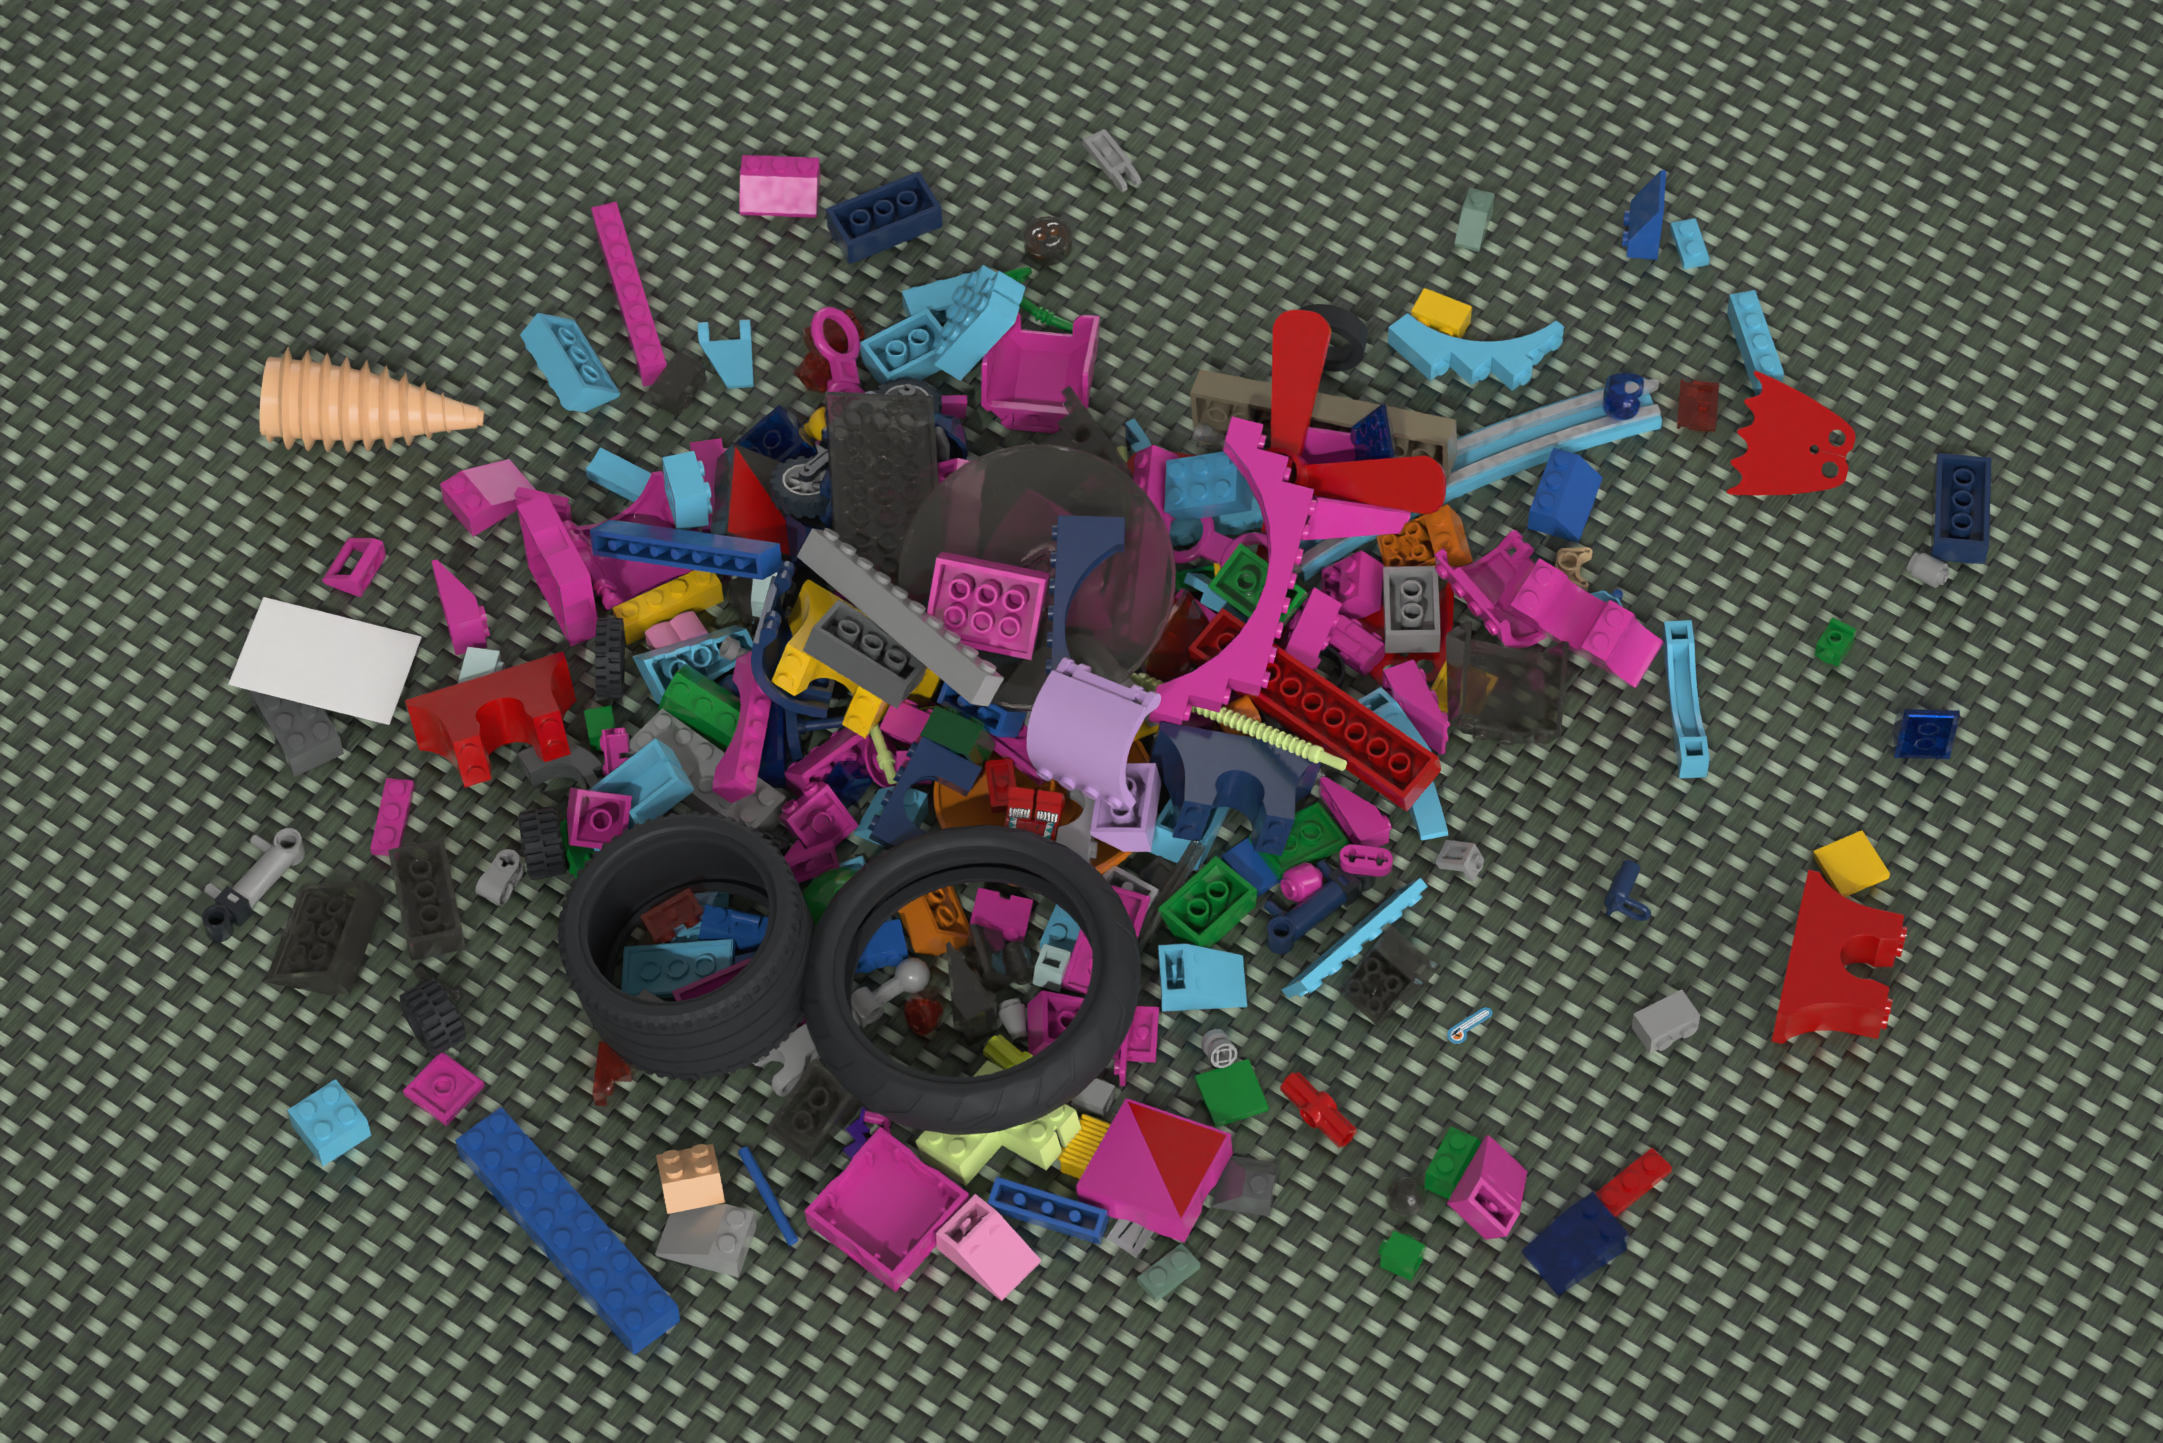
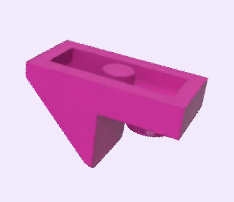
M797 840L784 856L797 883L817 877L828 870L840 868L836 850L831 840L804 849L800 840Z

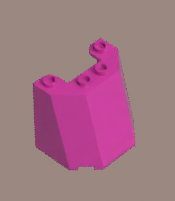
M1018 312L1015 323L983 357L981 406L987 411L991 410L1001 419V424L1005 428L1012 430L1061 434L1067 429L1068 425L1077 419L1080 421L1086 417L1099 341L1100 316H1078L1074 320L1073 335L1021 330V316Z
M1309 427L1301 457L1309 465L1397 458V452L1394 451L1391 439ZM1312 496V499L1317 500L1313 516L1307 515L1305 524L1310 525L1307 540L1397 534L1401 532L1404 524L1408 523L1411 512Z

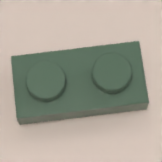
M1181 1243L1139 1275L1137 1283L1155 1302H1158L1200 1269V1262Z

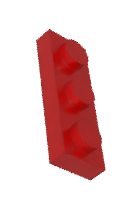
M1651 1148L1589 1198L1588 1204L1609 1223L1669 1175L1672 1171V1166Z

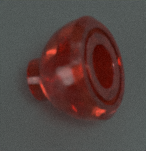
M925 997L909 999L904 1008V1015L908 1026L921 1036L928 1035L936 1028L943 1012L939 1002Z

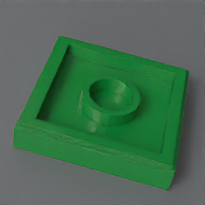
M1249 1059L1195 1076L1196 1085L1214 1128L1268 1111L1269 1106Z

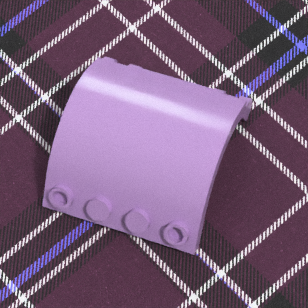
M1064 657L1056 670L1051 671L1042 686L1029 719L1027 752L1031 763L1037 770L1036 774L1046 781H1051V779L1058 781L1061 786L1068 790L1078 789L1092 800L1100 798L1114 809L1119 810L1122 807L1131 811L1136 800L1126 784V763L1129 750L1145 717L1159 706L1161 695L1153 691L1148 693L1143 687L1138 685L1128 688L1092 674L1090 666L1082 663L1077 665L1074 660Z

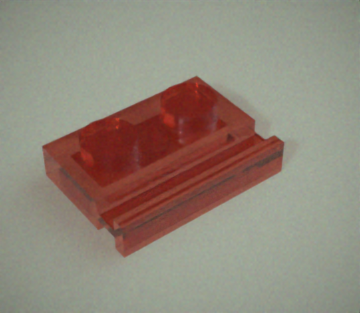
M1685 380L1680 381L1677 429L1689 427L1688 430L1715 432L1719 383L1702 381L1687 383Z

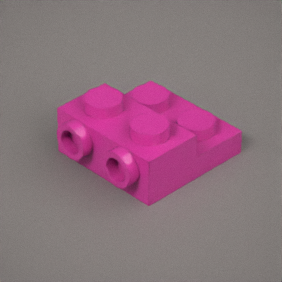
M813 781L807 784L802 790L804 795L797 801L793 799L785 803L781 809L783 813L778 816L791 835L800 840L805 849L830 840L835 847L859 826L829 785L821 781L817 783Z

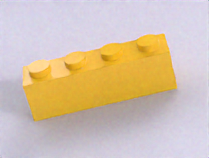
M694 570L613 607V617L623 618L625 643L629 645L645 638V632L655 624L670 622L677 615L689 611H694L697 614L723 602L722 584L715 573Z

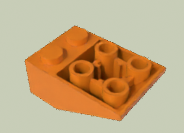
M1448 504L1432 514L1423 515L1404 524L1400 533L1383 534L1376 537L1384 567L1436 566L1434 554L1441 549L1446 551L1448 564L1451 567H1462L1473 562L1462 520Z

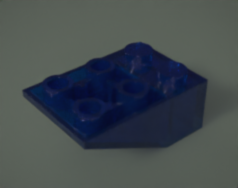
M1381 404L1351 427L1350 440L1355 447V461L1398 458L1391 417L1386 404Z

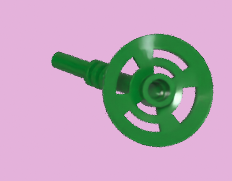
M1030 267L1017 268L1004 272V274L1021 284L1032 274V269ZM1024 296L1022 297L1019 306L1035 317V321L1040 320L1042 324L1046 322L1047 326L1051 324L1073 334L1072 322L1056 316L1053 311L1049 313V309L1044 310L1042 306L1039 308Z

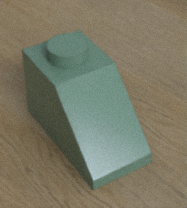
M1469 188L1462 208L1454 246L1477 252L1480 251L1493 214L1494 193Z

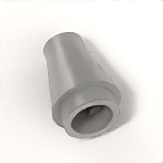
M1018 998L1009 999L999 1004L998 1016L1010 1034L1013 1043L1027 1040L1025 1005L1021 1004Z

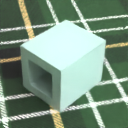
M1044 944L1035 965L1033 984L1060 992L1071 952Z

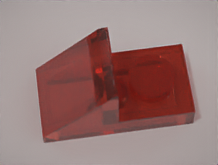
M599 1042L593 1098L595 1106H607L608 1096L613 1095L614 1081L632 1082V1076L628 1065L605 1042Z

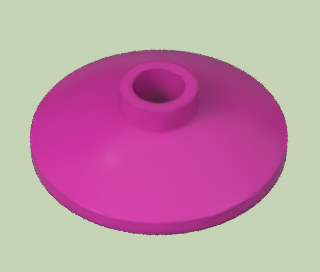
M882 734L888 751H891L895 760L894 768L897 773L898 750L892 740ZM870 736L864 750L868 772L872 779L881 787L895 786L897 783L889 784L884 770L880 769L876 759L878 754Z

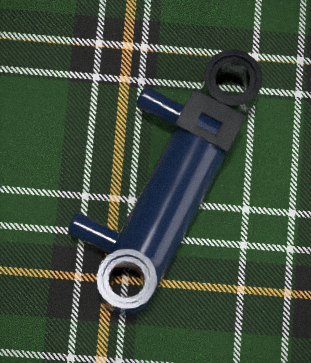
M1355 856L1350 859L1351 863L1354 862ZM1320 860L1316 867L1328 879V882L1322 885V887L1288 913L1281 910L1272 900H1268L1264 904V909L1274 917L1267 927V945L1269 949L1276 954L1290 952L1294 948L1295 942L1341 906L1344 905L1346 908L1361 897L1362 891L1370 890L1375 885L1376 876L1348 873L1341 867L1334 870L1324 860ZM1277 934H1285L1286 936L1279 937Z

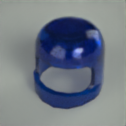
M1619 373L1607 377L1602 399L1603 410L1607 416L1618 421H1626L1635 417L1641 407L1638 397L1644 392V379L1632 373ZM1627 381H1633L1640 387L1634 393L1628 394L1625 391Z

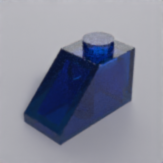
M857 760L838 761L824 783L829 785L844 807L848 809L861 799L873 779Z

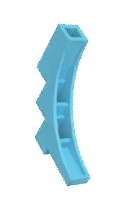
M1407 313L1388 327V344L1430 381L1438 375L1445 374L1450 367L1471 386L1477 381L1487 378L1491 372L1513 391L1518 386H1523L1529 382L1532 377L1533 365L1538 364L1551 350L1555 351L1560 347L1563 342L1564 326L1556 320L1547 327L1520 338L1481 342L1442 334L1425 326Z

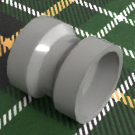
M1213 1029L1203 1036L1201 1048L1215 1067L1225 1068L1235 1061L1237 1049L1223 1030Z

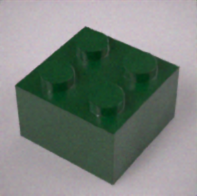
M935 706L920 734L921 737L923 736L982 768L979 772L980 774L985 766V761H988L996 745L990 737L991 733L986 731L985 724L974 717H970L969 720L963 718L958 711L948 706L945 709Z

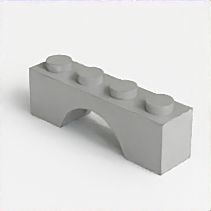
M1067 789V797L1076 801L1083 808V812L1074 822L1058 827L1056 842L1070 848L1090 863L1091 858H1096L1097 842L1094 841V837L1090 834L1095 800L1088 798L1078 789L1073 791Z

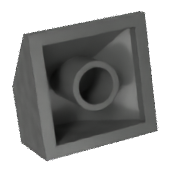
M1231 1156L1217 1182L1213 1208L1270 1217L1279 1163Z

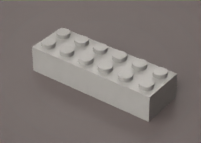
M661 709L629 740L630 752H627V758L632 757L655 738L674 751L682 766L681 769L685 771L695 789L681 801L701 814L710 812L714 816L721 814L727 819L732 817L737 822L742 821L747 827L752 826L757 832L761 833L767 829L773 830L781 822L778 816L783 813L781 809L787 803V799L759 777H757L755 793L732 804L712 791L715 768L725 753L664 709Z

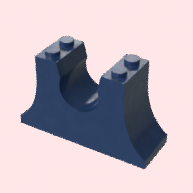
M1165 722L1159 723L1149 755V763H1156L1159 776L1166 785L1173 806L1172 837L1200 842L1211 809L1230 807L1242 812L1251 822L1252 833L1250 838L1254 851L1280 856L1283 854L1295 820V803L1301 798L1310 795L1321 762L1316 764L1309 761L1308 758H1302V755L1297 756L1295 752L1290 753L1289 750H1283L1282 747L1278 748L1275 744L1271 745L1269 741L1263 742L1262 739Z

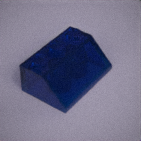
M772 700L758 777L773 788H786L785 708Z

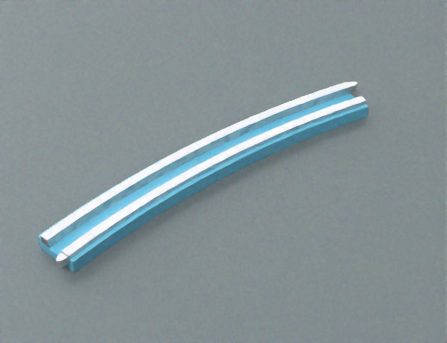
M1643 378L1592 391L1525 412L1457 438V457L1449 479L1446 478V497L1444 503L1517 472L1548 462L1553 448L1575 453L1618 439L1661 429V412L1658 404L1654 405L1650 396L1651 392L1658 389L1659 381ZM1411 512L1409 520L1421 514ZM1379 535L1301 540L1299 548L1304 549L1300 565L1294 564L1292 572L1297 573L1305 582L1322 571V569L1374 540Z

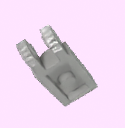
M1105 129L1083 139L1085 149L1109 179L1113 180L1114 185L1120 192L1127 190L1126 181L1120 175L1126 172L1128 179L1134 185L1141 183V178L1132 166L1131 160Z

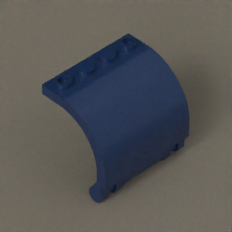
M783 561L779 565L777 576H772L753 641L751 654L752 673L761 690L778 705L796 713L826 719L836 680L829 678L815 679L809 683L806 690L796 696L771 682L786 645L793 637L788 625L789 618L783 610L780 595L791 587L795 566L789 561Z

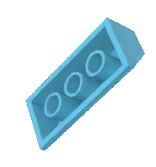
M537 313L520 334L526 344V349L535 358L538 368L548 379L549 386L556 392L560 399V404L565 409L585 413L620 396L621 393L575 320Z

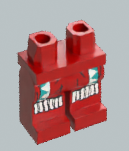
M1010 786L1005 827L1033 832L1056 842L1058 827L1061 825L1066 802L1063 793L1038 790L1036 794L1034 789Z

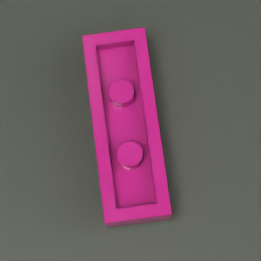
M386 778L370 848L373 855L399 857L415 787L414 781Z

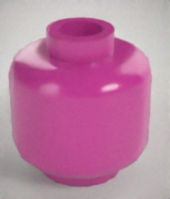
M1303 862L1284 872L1280 883L1281 890L1287 899L1300 903L1322 887L1324 878L1320 869L1310 863Z

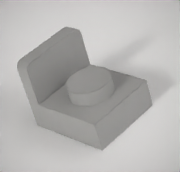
M1446 840L1435 862L1439 869L1462 871L1469 881H1475L1483 867L1484 858L1475 843Z

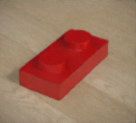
M1009 758L985 761L991 812H1007L1010 786L1016 787L1013 760Z

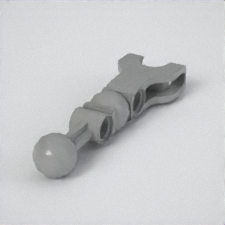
M910 957L904 959L897 965L895 977L873 992L867 987H862L852 993V1015L857 1025L865 1028L867 1025L876 1022L884 1013L885 1009L882 1005L903 991L908 993L922 991L930 980V970L927 964L919 958ZM806 1024L796 1029L794 1033L791 1032L788 1035L789 1038L779 1044L780 1047L778 1049L771 1050L769 1056L766 1058L764 1056L761 1057L759 1062L754 1064L762 1066L771 1061H777L784 1065L772 1080V1089L778 1096H786L801 1087L807 1079L809 1066L820 1059Z

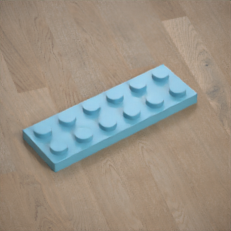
M1419 878L1400 887L1281 990L1287 998L1297 994L1299 997H1302L1306 993L1316 990L1322 985L1323 982L1321 980L1327 975H1333L1343 966L1341 962L1348 957L1352 958L1363 949L1361 945L1368 940L1372 941L1383 932L1382 927L1388 923H1393L1403 915L1401 911L1407 906L1411 907L1423 897L1420 893L1428 886Z

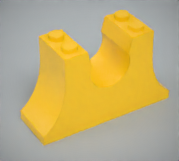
M808 579L802 586L788 620L793 637L786 645L771 682L794 696L806 690L809 683L818 678H829L842 683L853 695L842 725L866 738L885 717L890 704L819 660H816L804 652L803 649L814 625L838 600L867 618L869 617L861 610ZM927 668L922 681L906 699L919 706L927 707L934 697L941 678Z

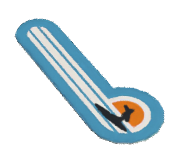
M1484 1007L1448 1030V1039L1455 1044L1463 1043L1467 1038V1032L1490 1018L1493 1014L1492 1010Z

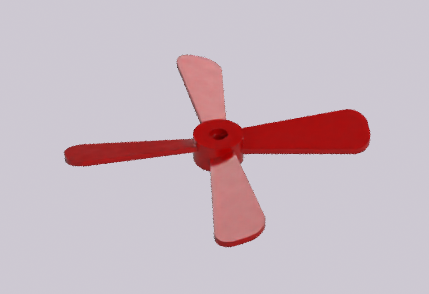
M1289 310L1278 316L1273 325L1271 448L1264 451L1289 457L1287 467L1292 469L1288 483L1314 489L1313 496L1368 504L1424 515L1438 511L1446 497V475L1442 466L1431 457L1413 456L1309 465L1301 457L1330 343L1331 328L1324 317L1313 311ZM1137 452L1127 461L1121 481L1124 491L1132 496L1131 484L1134 479V460ZM1171 452L1178 455V459L1197 456L1191 454ZM1263 522L1261 533L1267 535ZM1258 545L1256 555L1269 564L1268 549ZM1286 627L1283 629L1280 639L1274 638V644L1278 645L1285 635Z

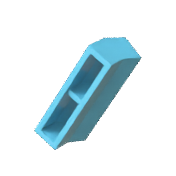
M601 447L586 468L587 479L632 502H635L641 495L652 474Z

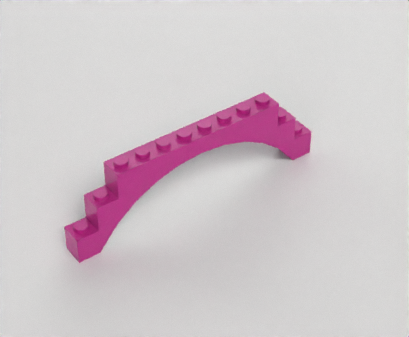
M1232 416L1223 452L1246 479L1262 514L1267 533L1269 562L1263 592L1255 611L1240 634L1219 655L1193 672L1157 686L1155 692L1161 695V701L1159 706L1149 714L1148 721L1158 724L1165 722L1182 725L1183 720L1189 721L1192 706L1220 713L1222 704L1228 705L1231 690L1259 696L1261 687L1267 689L1271 672L1266 671L1268 662L1274 663L1277 647L1272 645L1274 638L1280 639L1284 623L1279 622L1281 613L1287 614L1291 598L1286 597L1288 588H1294L1297 573L1292 572L1294 564L1300 565L1304 549L1299 548L1300 541L1307 540L1310 525L1305 523L1307 515L1313 516L1317 500L1312 499L1314 489L1288 483L1292 469L1287 467L1289 457L1263 450L1266 435H1262L1263 424Z

